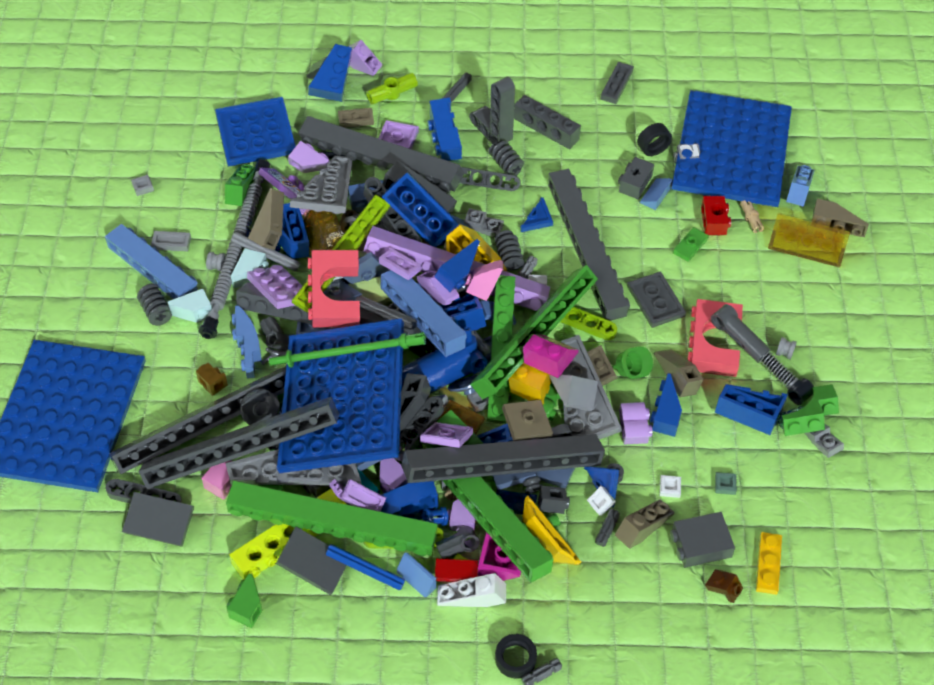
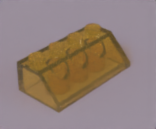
M309 210L303 219L309 240L311 257L312 250H332L344 235L336 214L332 212Z
M778 212L768 249L840 268L850 230Z

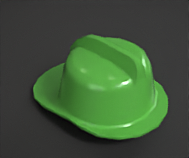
M645 347L628 348L617 356L616 364L612 367L617 369L622 377L637 379L650 374L653 368V358Z

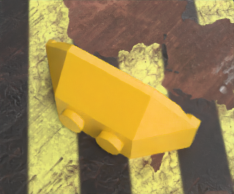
M462 224L446 236V251L458 254L478 239L480 242L474 261L486 265L501 260L500 256L475 230ZM503 264V271L508 272Z
M527 496L524 502L522 522L526 524L530 533L539 539L540 544L546 550L551 552L554 558L553 563L578 566L581 560L531 498Z

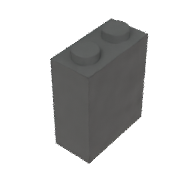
M722 512L674 521L672 530H670L671 540L677 546L678 560L682 561L684 568L728 559L733 556L735 546Z

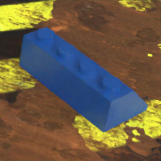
M408 172L397 179L382 196L433 247H437L442 243L446 236L460 225Z

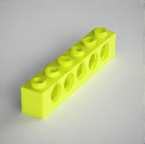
M332 488L317 497V499L346 504L335 495ZM275 524L229 554L231 564L242 579L245 580L248 574L253 575L254 579L266 568L276 565L275 563L289 539L287 536L294 530L292 526ZM301 529L314 537L318 535V533L312 530ZM273 545H277V546H278V547L273 548V549L270 548V547L273 546ZM254 557H260L258 560H252Z

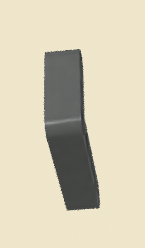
M509 76L491 84L490 109L487 106H483L469 115L472 124L492 144L513 140L515 85Z
M368 178L364 185V197L368 202L375 195L382 198L386 188L378 178ZM390 206L381 219L387 230L421 242L416 231Z

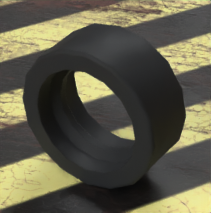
M654 123L640 133L637 143L646 156H655L669 147L672 141V134L663 123ZM659 136V138L656 141L650 143L654 138Z
M509 634L497 644L495 651L496 666L506 677L522 678L523 675L531 673L535 668L537 660L536 646L525 635ZM510 646L523 647L528 651V662L519 667L508 665L503 659L505 649Z

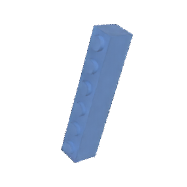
M120 224L105 236L110 250L153 284L158 285V288L172 299L198 290V283L193 276H188L180 266H175L167 256H162L157 248L148 245L146 240L142 237L139 238L131 228Z
M392 270L381 274V289L405 315L417 320L416 325L419 330L425 333V336L445 357L465 348L467 335L464 329L460 328L454 319L444 312L443 308L421 288L419 283H416L412 278L407 280Z

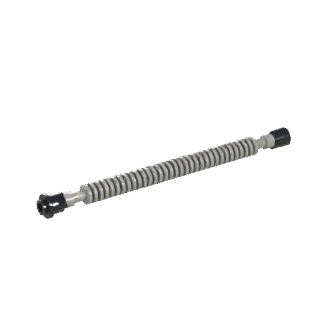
M258 160L256 163L254 183H251L248 187L233 234L237 232L245 237L248 236L263 190L261 183H263L264 178L259 175L260 167L270 168V163L266 160ZM230 241L210 300L212 310L209 311L198 330L205 339L217 336L218 312L224 308L232 284L231 274L244 248Z

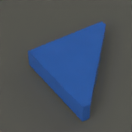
M544 197L540 198L539 203L530 212L527 220L520 226L521 232L553 226V220Z
M592 466L584 467L591 476L596 489L600 486L605 487L615 500L619 470Z

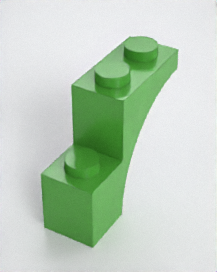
M833 385L813 387V398L805 407L796 412L782 415L783 433L785 436L825 430L824 416L839 413L838 396Z

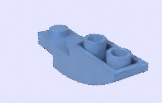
M235 306V314H232V323L236 325V329H232L233 341L237 340L238 348H241V355L245 357L244 360H241L242 371H246L247 379L255 378L254 362L262 361L257 332L245 311L240 306Z

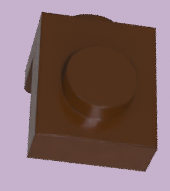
M717 569L714 570L705 584L708 591L726 595L730 603L735 602L743 589L736 574Z

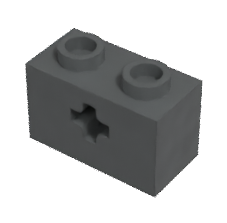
M635 157L631 163L627 164L625 174H621L619 177V192L639 199L653 176L654 164Z

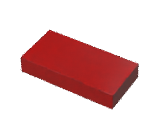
M436 559V581L456 582L478 577V560Z

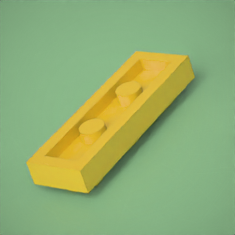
M765 532L760 534L756 592L778 594L782 535Z

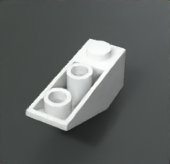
M495 573L438 585V606L489 607L506 603V583Z

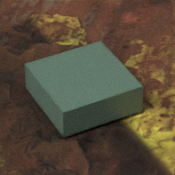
M716 472L715 493L736 495V474Z

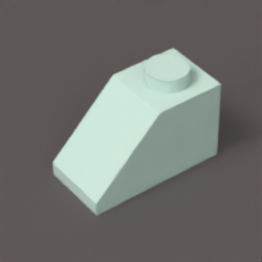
M244 249L231 274L233 288L241 287L246 282L251 283L247 279L248 271H254L256 268H268L269 263L266 260L265 253Z
M203 289L167 302L172 316L195 323L205 320L209 311L212 310Z

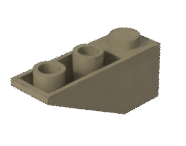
M270 188L251 229L248 239L262 247L275 250L282 235L284 192Z
M817 199L811 221V226L864 238L869 226L867 222L836 202Z
M672 349L654 352L665 374H671L678 396L696 395L704 379L695 364Z
M659 499L625 517L615 536L630 549L644 541L672 517L675 512Z

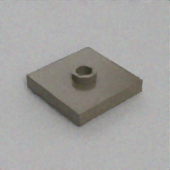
M541 400L503 404L502 410L513 441L552 436L553 431Z

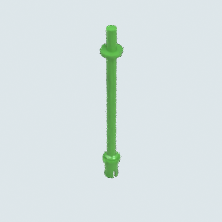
M424 332L408 335L402 333L399 338L305 353L293 354L291 350H287L285 356L269 358V364L272 366L287 363L289 368H292L294 362L396 346L408 349L409 346L425 345L426 341L424 340H426Z

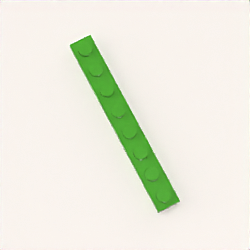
M500 275L495 284L490 362L512 339L515 277ZM509 380L495 394L488 397L486 422H507L502 407L503 404H508Z

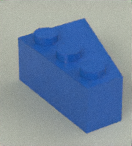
M334 45L308 87L310 96L342 102L352 57V47Z
M450 97L430 101V120L427 121L429 131L432 130V142L436 143V156H440V159L446 161L462 159V146L458 129L453 121L455 117L454 112H451Z
M290 203L283 204L282 235L278 243L292 259L309 257V240L300 208H292Z
M468 293L461 298L453 300L451 304L446 306L440 305L449 317H452L455 323L462 329L470 327L471 331L486 327L483 308L478 297Z
M726 384L719 396L715 413L771 435L784 408L788 394L774 395L769 394V391L763 390L761 393L751 391V388Z
M434 481L408 483L382 494L386 498L381 509L383 513L421 520L425 508L430 510L438 509V494Z

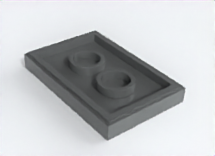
M661 271L627 282L629 291L651 328L686 316V311Z
M134 492L122 532L183 547L194 506Z
M295 527L275 563L329 595L334 592L347 566L326 555L329 545L298 527Z

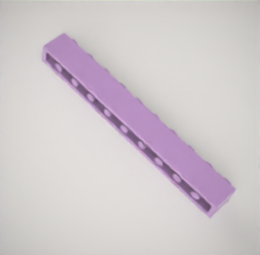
M372 226L363 252H372L375 256L380 257L393 248L420 264L421 272L424 273L430 270L438 271L441 265L456 255ZM473 260L469 274H472L474 268L485 264ZM502 270L500 275L515 277L514 304L538 311L547 301L550 286ZM495 286L490 294L491 296L495 294Z

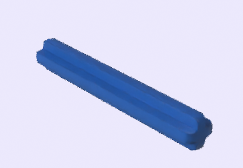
M333 544L326 551L327 556L397 590H401L405 583L404 578Z

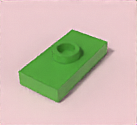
M693 227L675 247L673 254L689 262L706 243L709 235Z

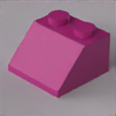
M536 334L523 347L525 364L556 378H559L579 352L578 349L546 335Z
M486 532L478 565V577L493 573L503 581L520 577L521 571Z

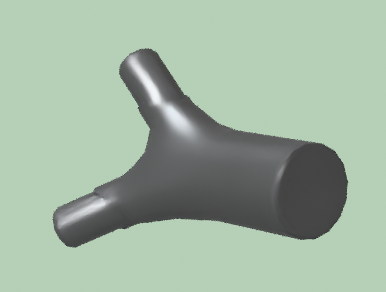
M267 347L266 351L270 353V356L261 363L264 365L269 361V358L285 356L287 351L272 350Z

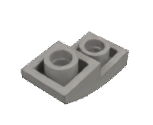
M469 208L464 224L482 234L496 237L503 229L504 220L486 217V212Z
M826 424L825 430L805 433L816 448L827 458L844 449V443L830 433V427Z

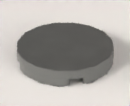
M255 389L243 398L240 405V414L242 419L248 425L277 416L280 403L278 398L269 390Z

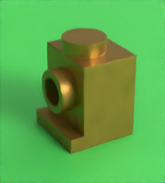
M206 363L196 370L198 382L211 396L228 386L226 375L221 373L217 367L213 368L209 363Z

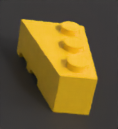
M523 362L508 379L510 392L528 401L541 400L542 404H544L546 393L548 394L550 390V374Z

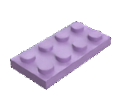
M273 265L271 268H256L254 271L247 272V279L277 309L295 306L292 303V299L303 286L284 267Z

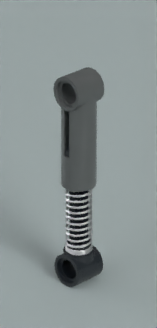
M725 304L711 316V322L718 330H724L757 363H763L765 368L768 367L770 373L773 372V375L778 377L780 382H783V385L788 389V397L794 404L802 405L813 395L814 385L808 379H798V377L792 375L793 372L790 373V370L784 368L785 365L782 366V363H779L780 360L777 361V358H774L775 355L772 356V353L770 354L771 349L738 318L736 310L731 305Z

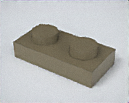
M372 108L338 111L339 126L374 125Z
M601 345L587 352L602 386L618 379Z

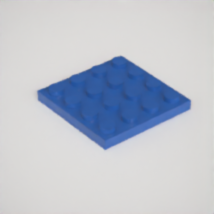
M283 97L215 109L228 167L290 155L296 147Z

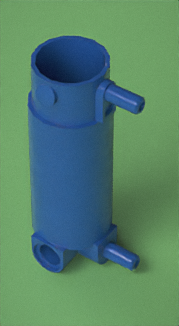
M464 328L467 335L464 349L447 357L436 349L402 366V388L407 373L426 375L431 387L429 394L471 373L476 374L482 371L487 366L488 360L477 348V340L472 335L471 328Z

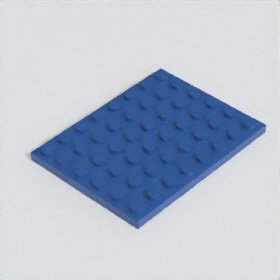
M690 90L680 145L698 144L700 155L699 158H690L692 151L684 149L682 155L686 159H680L678 152L671 190L707 196H725V199L749 201L755 204L778 207L792 106Z
M401 318L289 336L288 350H291L293 354L395 339L404 333V322ZM396 346L294 362L292 368H289L287 364L282 414L332 396L339 413V418L336 424L279 443L278 472L287 473L398 458L403 348Z
M34 340L0 420V477L99 492L110 461L109 453L113 452L146 362L145 356Z

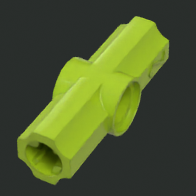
M413 73L400 78L389 77L384 81V84L366 91V96L371 105L385 99L395 100L399 98L400 93L417 87L418 82Z

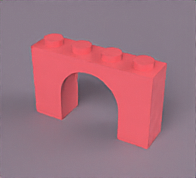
M312 250V258H308V269H312V274H308V286H312V291H308V303H312V308H308V320H312V328L360 325V301L332 300L321 290L323 283L330 278L358 277V250Z
M697 299L696 306H692L691 317H694V321H691L690 332L693 333V337L690 336L688 348H692V352H688L687 360L695 364L700 373L736 377L739 369L740 350L715 347L705 340L703 334L710 329L716 328L711 322V316L725 304L731 305L736 310L738 318L742 321L743 304Z

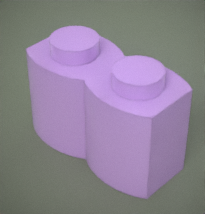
M644 402L621 403L619 417L624 445L648 443L649 437H652V426L648 425L647 421L650 418L649 408L645 407Z

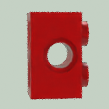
M703 196L701 212L704 233L707 235H726L728 228H731V217H728L729 204L726 203L725 196Z

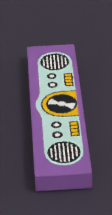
M260 167L259 175L279 191L284 192V195L289 199L296 198L299 191L302 192L301 189L277 170Z

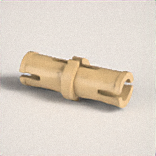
M742 201L740 206L753 232L757 233L756 229L762 232L764 226L759 219L758 211L754 209L751 202L748 201L747 204L746 201Z

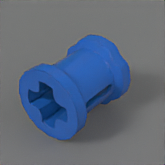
M441 507L437 510L425 508L422 513V519L426 522L446 526L448 523V511L446 507Z

